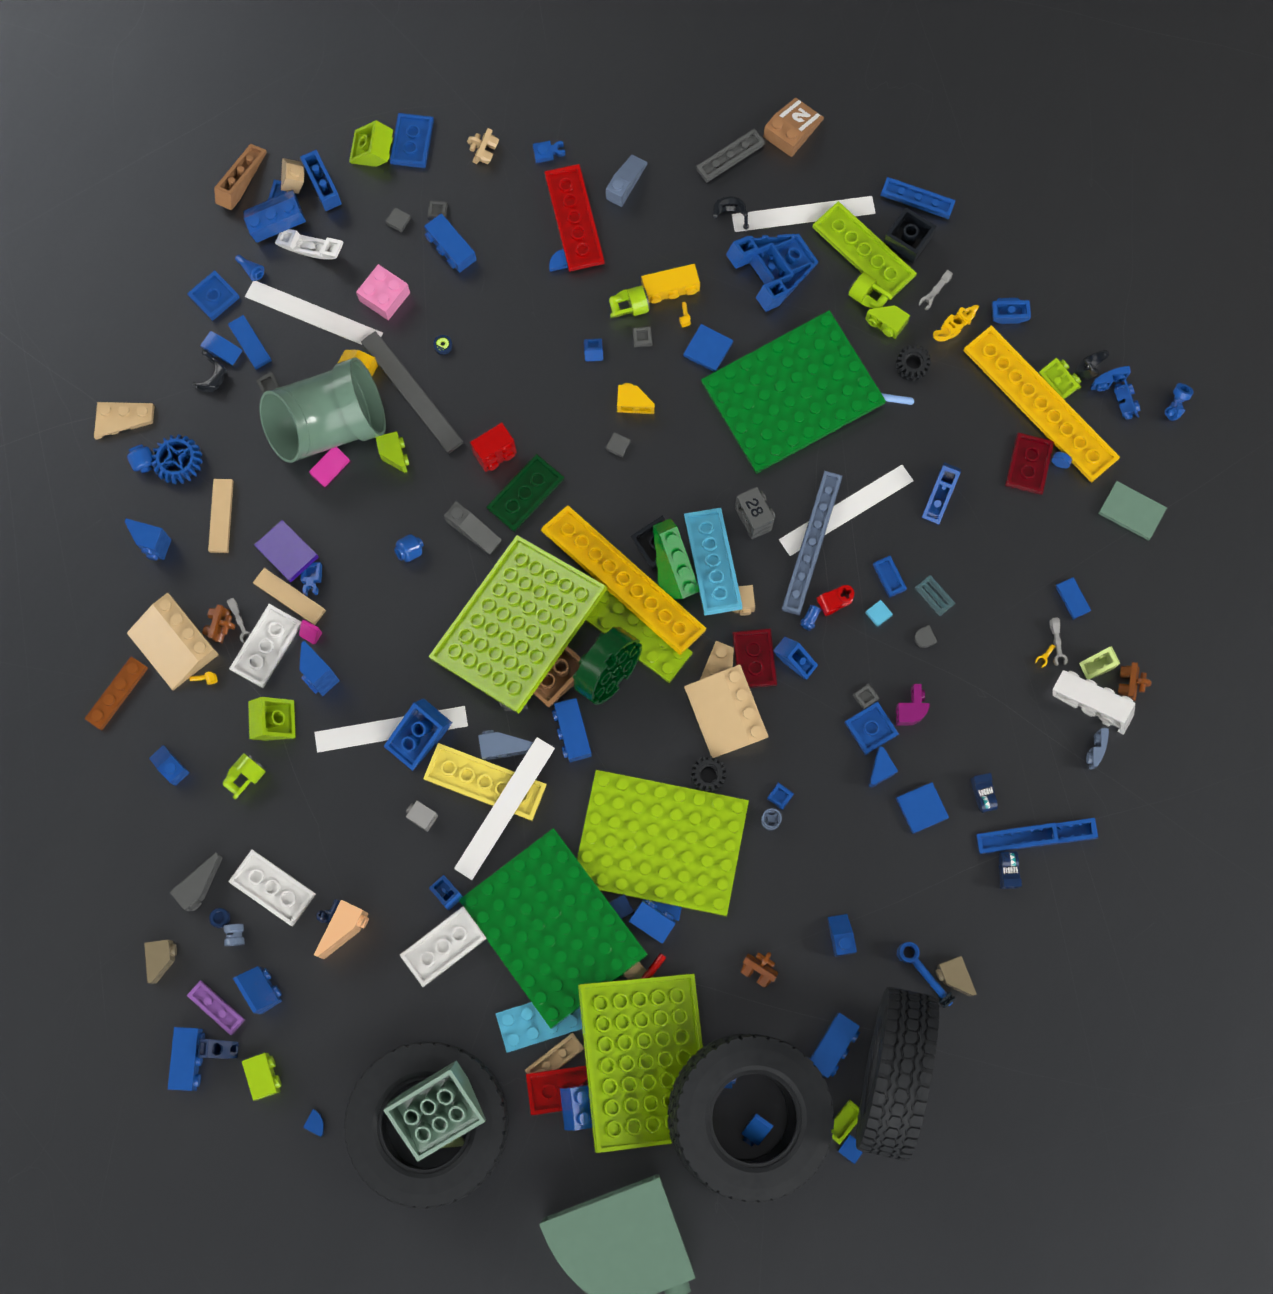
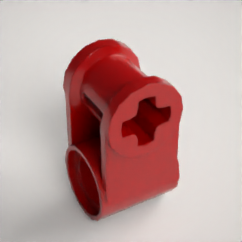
M842 585L817 597V601L824 615L828 616L850 605L855 592L851 586ZM844 592L846 595L849 594V597H842V593Z

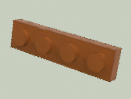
M131 656L87 714L85 720L103 730L147 671L148 667Z

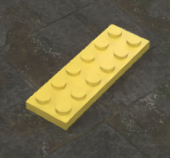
M438 743L423 779L494 806L515 772ZM535 780L514 815L533 821L547 784Z

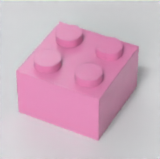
M378 264L356 293L361 303L389 321L410 294V290L406 282Z

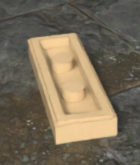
M572 1032L526 1068L525 1071L528 1074L560 1069L582 1052L584 1047Z

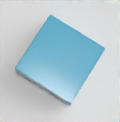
M881 600L865 612L877 627L893 615Z

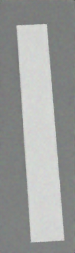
M867 196L748 212V229L743 228V214H732L735 232L816 222L838 201L854 216L876 213L873 197Z
M258 281L252 282L245 295L248 299L358 344H361L363 339L375 331L380 337L383 332Z
M900 465L833 507L825 535L913 482L904 466ZM809 521L779 539L789 556L800 551Z
M465 706L438 710L453 722L448 730L468 726ZM403 717L315 732L317 753L387 741Z
M538 737L535 739L454 868L455 870L473 880L555 749Z

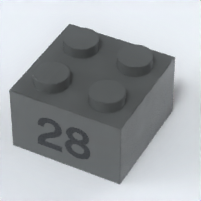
M758 487L738 495L735 503V509L752 540L772 531L775 518L773 509L771 507L768 508L766 504L767 499L764 492L759 491Z

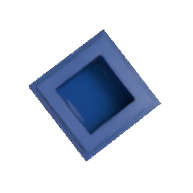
M602 339L584 340L585 361L603 360Z

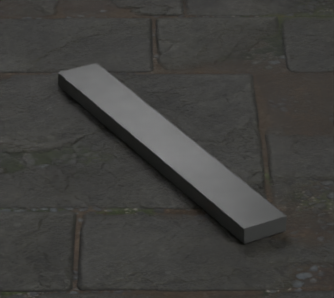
M375 331L363 339L361 344L371 356L375 357L379 367L446 452L450 454L463 444L461 438L378 333Z

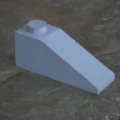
M631 155L614 174L608 184L606 200L622 207L648 162Z
M494 730L484 731L482 735H478L481 756L484 761L527 754L534 743L500 732H494Z

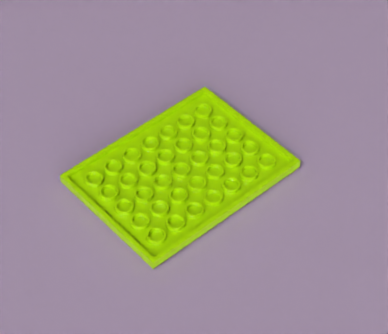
M516 535L428 657L519 714L608 588Z
M596 770L577 860L600 891L618 895L625 894L627 897L642 900L649 899L654 902L727 917L749 800Z
M686 974L578 985L595 1153L672 1144L669 1134L670 1129H668L669 1115H667L671 1090H673V1084L680 1075L679 1072L683 1066L703 1047L695 975Z

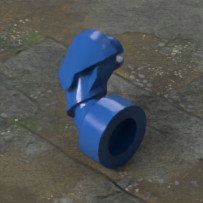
M1178 383L1173 390L1175 395L1173 398L1174 402L1165 409V415L1169 420H1177L1186 411L1183 408L1182 402L1190 400L1194 393L1193 389L1186 384Z

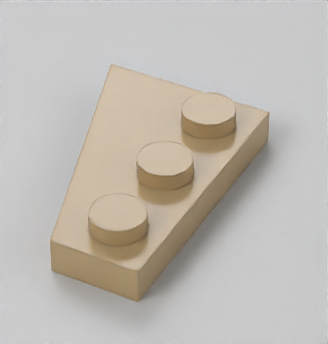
M97 402L94 438L97 440L105 435H114L126 429L132 430L153 424L154 404Z
M716 641L700 680L732 668L734 648Z

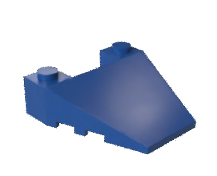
M782 234L777 237L763 235L761 238L746 236L734 241L726 253V256L735 268L750 263L764 283L756 299L765 312L780 306L818 264V260L799 234Z

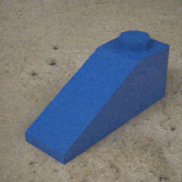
M943 463L922 518L940 524L960 476V468Z

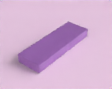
M202 980L187 994V997L230 1035L245 1021L239 1013Z

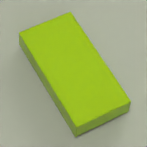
M850 1099L833 1118L834 1130L832 1129L831 1131L833 1133L832 1139L839 1145L858 1123L859 1107Z

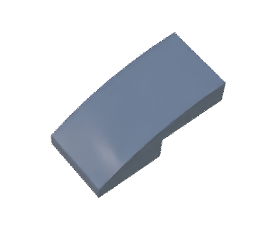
M1101 728L1094 734V745H1097V747L1091 748L1086 754V763L1089 764V769L1091 770L1099 765L1105 754L1109 728Z

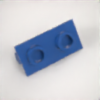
M1124 379V385L1122 383L1114 385V392L1118 402L1125 400L1124 403L1119 404L1122 417L1129 420L1133 418L1132 415L1136 414L1139 418L1138 411H1141L1138 400L1134 401L1132 395L1135 394L1132 383L1128 384L1127 380Z

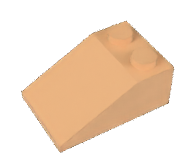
M341 900L314 955L322 959L327 958L359 933L361 928L364 929L369 921L367 917L369 913Z

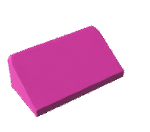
M338 447L330 449L309 473L322 486L326 487L350 460Z

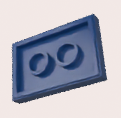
M398 113L390 164L426 168L434 123L433 117Z

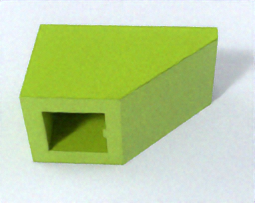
M893 305L869 309L865 320L871 326L882 330L886 336L896 339L908 323L910 315Z
M397 431L376 437L381 459L404 473L408 472L406 467L409 465L407 454L403 455L402 448H405L403 437H399Z

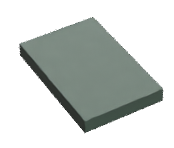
M1116 481L1098 514L1149 541L1167 507Z

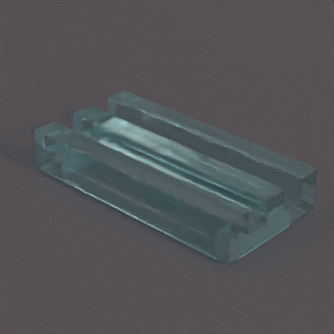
M931 575L915 588L939 616H942L955 605V602ZM927 582H930V584L938 591V593L947 601L948 605H946L939 598V596L931 589ZM922 587H924V588L930 593V595L938 602V604H939L943 609H941V608L936 604V602L928 595V593H927Z

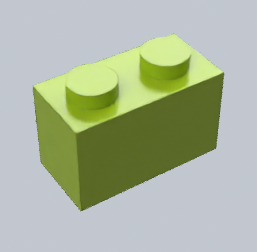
M263 1053L242 1061L253 1101L280 1092L279 1087L282 1085L279 1076L275 1075L273 1069L276 1067L273 1056H269V1053Z

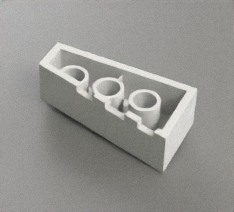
M1063 670L1053 688L1054 697L1074 708L1082 707L1081 710L1090 717L1098 716L1102 723L1108 727L1110 725L1118 727L1117 732L1123 735L1134 716L1135 703L1131 698L1127 696L1121 697L1110 688L1099 687L1096 682L1090 679L1084 680L1073 671L1067 672Z

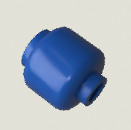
M141 444L129 449L127 459L133 471H141L142 474L152 470L151 462L155 461L151 457L153 454L149 447H143Z
M408 534L396 542L394 551L401 561L411 562L422 555L424 544L419 537L416 538L414 535Z

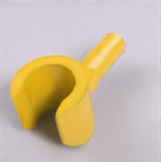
M682 302L684 316L679 317L682 328L691 324L686 302Z
M1051 644L1042 656L1036 658L1035 663L1038 659H1043L1044 665L1041 668L1046 666L1047 658L1055 646Z
M212 672L189 677L190 681L206 680L208 685L218 682L216 674Z

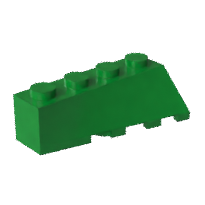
M671 518L653 525L656 566L658 570L657 581L659 586L673 599H684L699 592V587L677 525Z

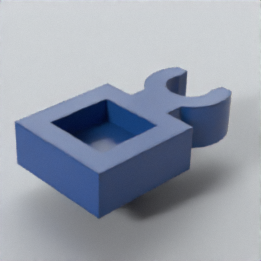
M550 141L534 143L533 150L536 163L554 160L553 155L558 157L565 156V150H558V148L564 147L563 141H558L554 145H551Z
M320 562L312 563L301 573V582L305 584L302 591L305 596H308V591L313 588L315 595L319 593L316 583H321L322 564Z

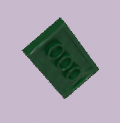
M536 454L486 506V509L510 530L515 532L564 480V476Z

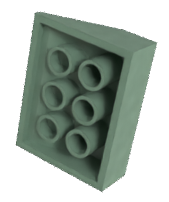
M454 1061L393 1098L383 1110L417 1162L486 1121L469 1079L457 1061Z

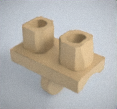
M487 128L481 140V135L478 133L475 134V137H468L469 150L474 152L475 148H478L473 158V163L478 164L480 161L489 164L493 154L485 150L487 146L495 150L499 139L491 134L493 130Z

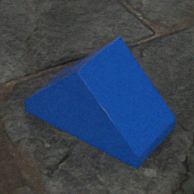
M880 746L877 750L868 787H874L898 772L884 747Z
M445 875L429 887L449 911L463 897Z

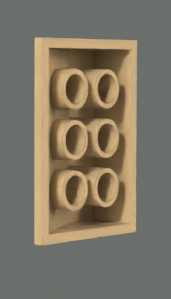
M166 593L153 603L127 632L173 691L219 655L169 593Z
M741 665L684 686L712 758L768 738Z

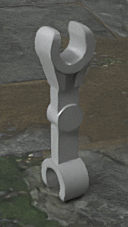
M947 270L938 284L933 287V290L920 299L919 306L922 302H927L928 305L925 310L930 309L934 297L951 280L953 275L951 271Z
M234 598L227 600V603L236 617L238 626H240L242 631L240 640L244 644V637L251 633L246 631L243 619L239 615L238 604Z
M1052 618L1049 621L1052 634H1054V645L1056 646L1057 653L1053 663L1055 666H1058V658L1060 657L1063 659V664L1066 665L1068 659L1066 655L1062 654L1061 638L1059 637L1060 620L1059 618Z

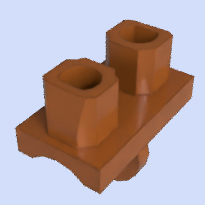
M218 604L216 608H209L207 615L212 620L211 626L205 625L203 627L202 634L217 643H223L224 636L227 635L228 630L235 629V624L231 623L232 611Z
M1132 662V666H1121L1120 677L1129 678L1130 683L1119 684L1118 694L1120 696H1127L1133 701H1136L1138 686L1139 692L1144 693L1145 687H1149L1152 684L1151 680L1146 679L1147 673H1141L1139 678L1140 667H1138V663Z
M758 952L756 958L748 953L743 961L744 965L741 973L749 978L754 970L761 975L757 983L764 988L771 981H775L779 972L773 969L775 962L769 959L771 956L770 952L766 956Z

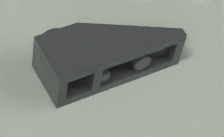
M455 502L444 515L449 525L489 555L502 542L494 532L458 502Z
M213 854L170 891V894L185 911H195L201 906V901L205 899L223 857L220 854Z

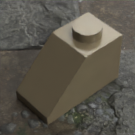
M172 940L144 943L147 983L157 984L174 963L177 947L176 944H173Z
M962 956L936 965L937 970L935 972L937 978L944 985L968 996L977 994Z

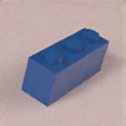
M317 150L300 156L304 169L324 210L328 211L341 205L339 194Z
M442 213L424 226L426 231L425 237L430 243L433 242L436 245V250L441 256L445 255L452 269L456 268L460 273L476 261L473 249Z
M577 698L555 703V709L552 710L554 721H559L560 728H557L559 740H564L565 746L561 747L564 758L568 757L570 763L592 757Z
M837 1013L810 1057V1060L825 1078H829V1076L834 1077L839 1069L837 1063L840 1058L845 1059L850 1051L847 1048L851 1041L855 1042L860 1034L858 1031L860 1026L841 1013Z
M174 1027L168 1090L197 1091V1087L200 1086L201 1075L198 1072L203 1058H198L199 1039H205L203 1029Z

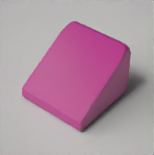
M302 620L299 636L312 644H316L322 635V631L310 622Z

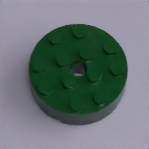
M612 627L608 632L601 633L589 652L584 654L579 660L580 666L573 675L575 690L596 705L610 699L620 689L618 684L622 679L625 678L627 680L633 672L642 651V644L639 643L640 640L621 627Z

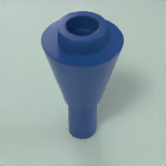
M241 255L235 257V260L242 265L252 281L260 280L263 277L264 267L262 265L246 260Z

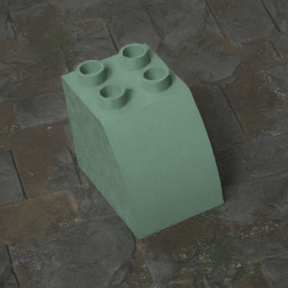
M659 1174L544 1217L539 1223L545 1240L557 1262L566 1274L587 1294H657L662 1291L665 1294H688L691 1292L689 1281L695 1279L694 1270Z

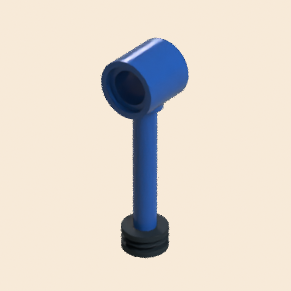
M913 942L899 945L897 948L899 960L904 963H912L941 998L939 1003L943 1004V1008L952 1005L956 997H952V992L946 993L918 959L920 954L918 946ZM905 947L912 949L913 955L911 958L904 956L903 950Z

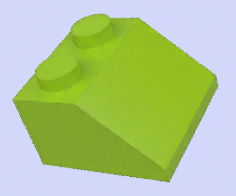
M377 120L356 129L349 162L351 164L375 167L388 162L390 146L393 141V129Z
M259 697L248 701L249 739L269 741L295 738L294 700Z

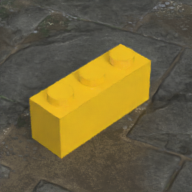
M695 264L641 276V284L646 290L649 303H658L668 298L676 299L681 295H693L700 291V281Z

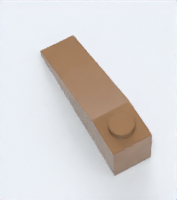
M253 144L246 148L214 187L215 204L230 210L235 207L266 155L265 149Z

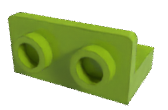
M1056 357L1039 373L1065 400L1077 389L1082 388L1079 384L1082 381L1075 373L1071 374L1068 371L1070 366L1064 359L1060 361Z

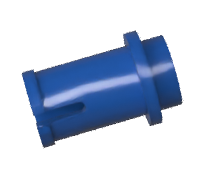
M810 605L804 619H801V627L809 631L814 628V623L821 609L815 605Z

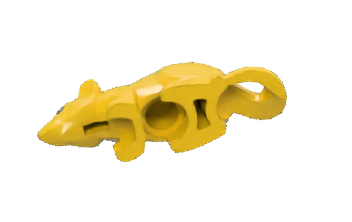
M973 305L966 309L961 307L955 316L951 314L943 323L941 330L933 332V338L942 342L956 337L964 326L971 324L979 305Z

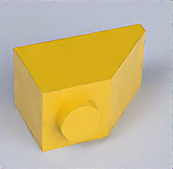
M344 350L338 363L358 358L366 366L371 376H373L378 367L375 357L360 350Z
M631 383L618 385L617 412L654 414L655 404L638 386Z

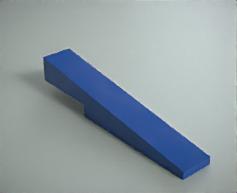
M1095 818L976 834L980 854L1098 838Z

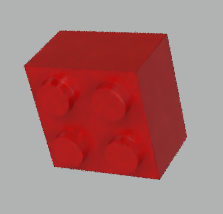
M503 423L498 424L470 442L473 455L485 472L496 469L501 462L511 460L517 453L514 439Z

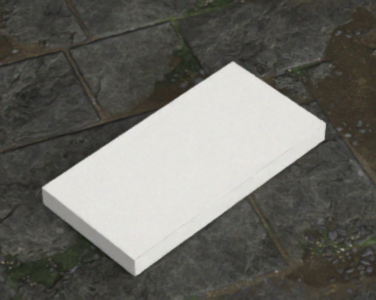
M268 604L229 669L259 687L264 688L300 629L301 621Z
M252 849L228 881L292 927L316 895V893Z
M463 906L406 949L400 956L421 986L425 987L485 941L486 937Z

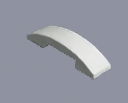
M292 229L279 233L275 241L276 245L284 249L318 259H336L344 243L341 240L328 237L326 240L300 235L298 231Z

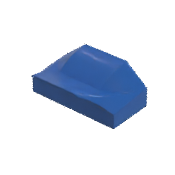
M998 298L997 301L992 302L993 322L999 324H1018L1029 321L1031 318L1030 300Z

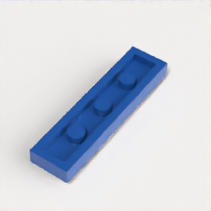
M887 177L880 195L949 219L956 201Z

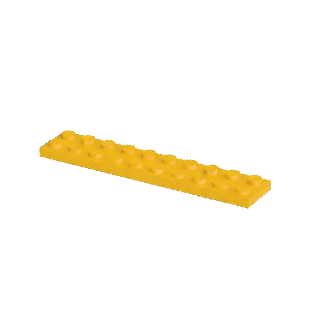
M992 325L964 348L963 351L1046 437L1053 441L1054 445L1061 452L1068 454L1072 458V463L1091 483L1119 460L1120 456Z
M567 505L542 527L541 531L595 580L604 584L615 598L679 655L706 631L704 625L570 506Z

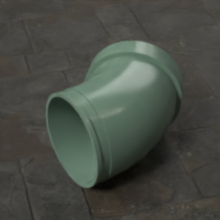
M358 358L337 363L332 370L266 391L260 399V418L266 438L275 453L282 460L289 463L358 439L367 441L382 436L385 433L386 419L381 397L370 372Z

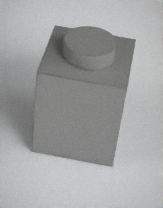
M416 801L415 804L411 803L406 810V818L427 832L438 817L436 812L419 801Z

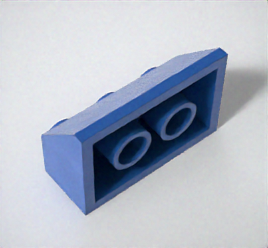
M294 190L243 211L249 233L256 243L306 222Z
M303 641L300 653V671L303 674L301 678L315 694L319 692L324 696L340 680L317 653Z

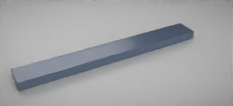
M824 471L782 611L799 616L801 614L843 478L842 475Z

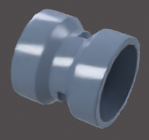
M767 809L762 815L761 824L767 830H775L780 825L782 816L776 809Z
M244 924L224 925V932L226 933L224 946H240L245 944V939L242 937Z

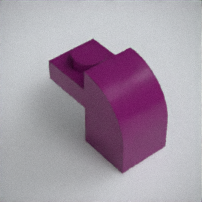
M913 684L911 687V703L897 704V726L915 725L927 714L930 703H922V701H925V690H922L921 684Z

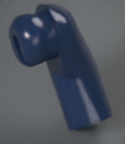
M335 899L331 909L319 911L316 915L317 920L321 923L330 922L340 901Z

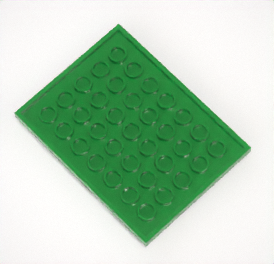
M830 310L701 379L703 386L756 474L886 403L883 395Z
M554 828L459 900L550 1029H553L580 1008L578 985L615 981L648 955Z

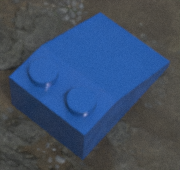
M423 698L413 703L384 747L413 771L440 741L453 722Z

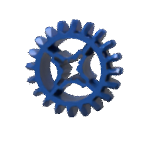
M178 434L176 439L173 435H170V440L163 438V444L157 442L159 448H153L155 455H151V457L155 461L151 462V465L155 468L154 472L159 474L158 477L163 480L165 478L167 483L172 480V483L176 485L178 480L181 484H184V479L191 481V475L197 476L195 470H201L198 464H202L203 460L200 458L202 457V453L199 451L200 447L195 445L193 439L189 440L188 436L182 438ZM179 447H180V448H186V449L175 450L174 448H179ZM174 454H175V455L177 456V458L179 459L178 461L180 462V465H179L178 462L175 460L176 458H175ZM169 469H180L179 471H168Z

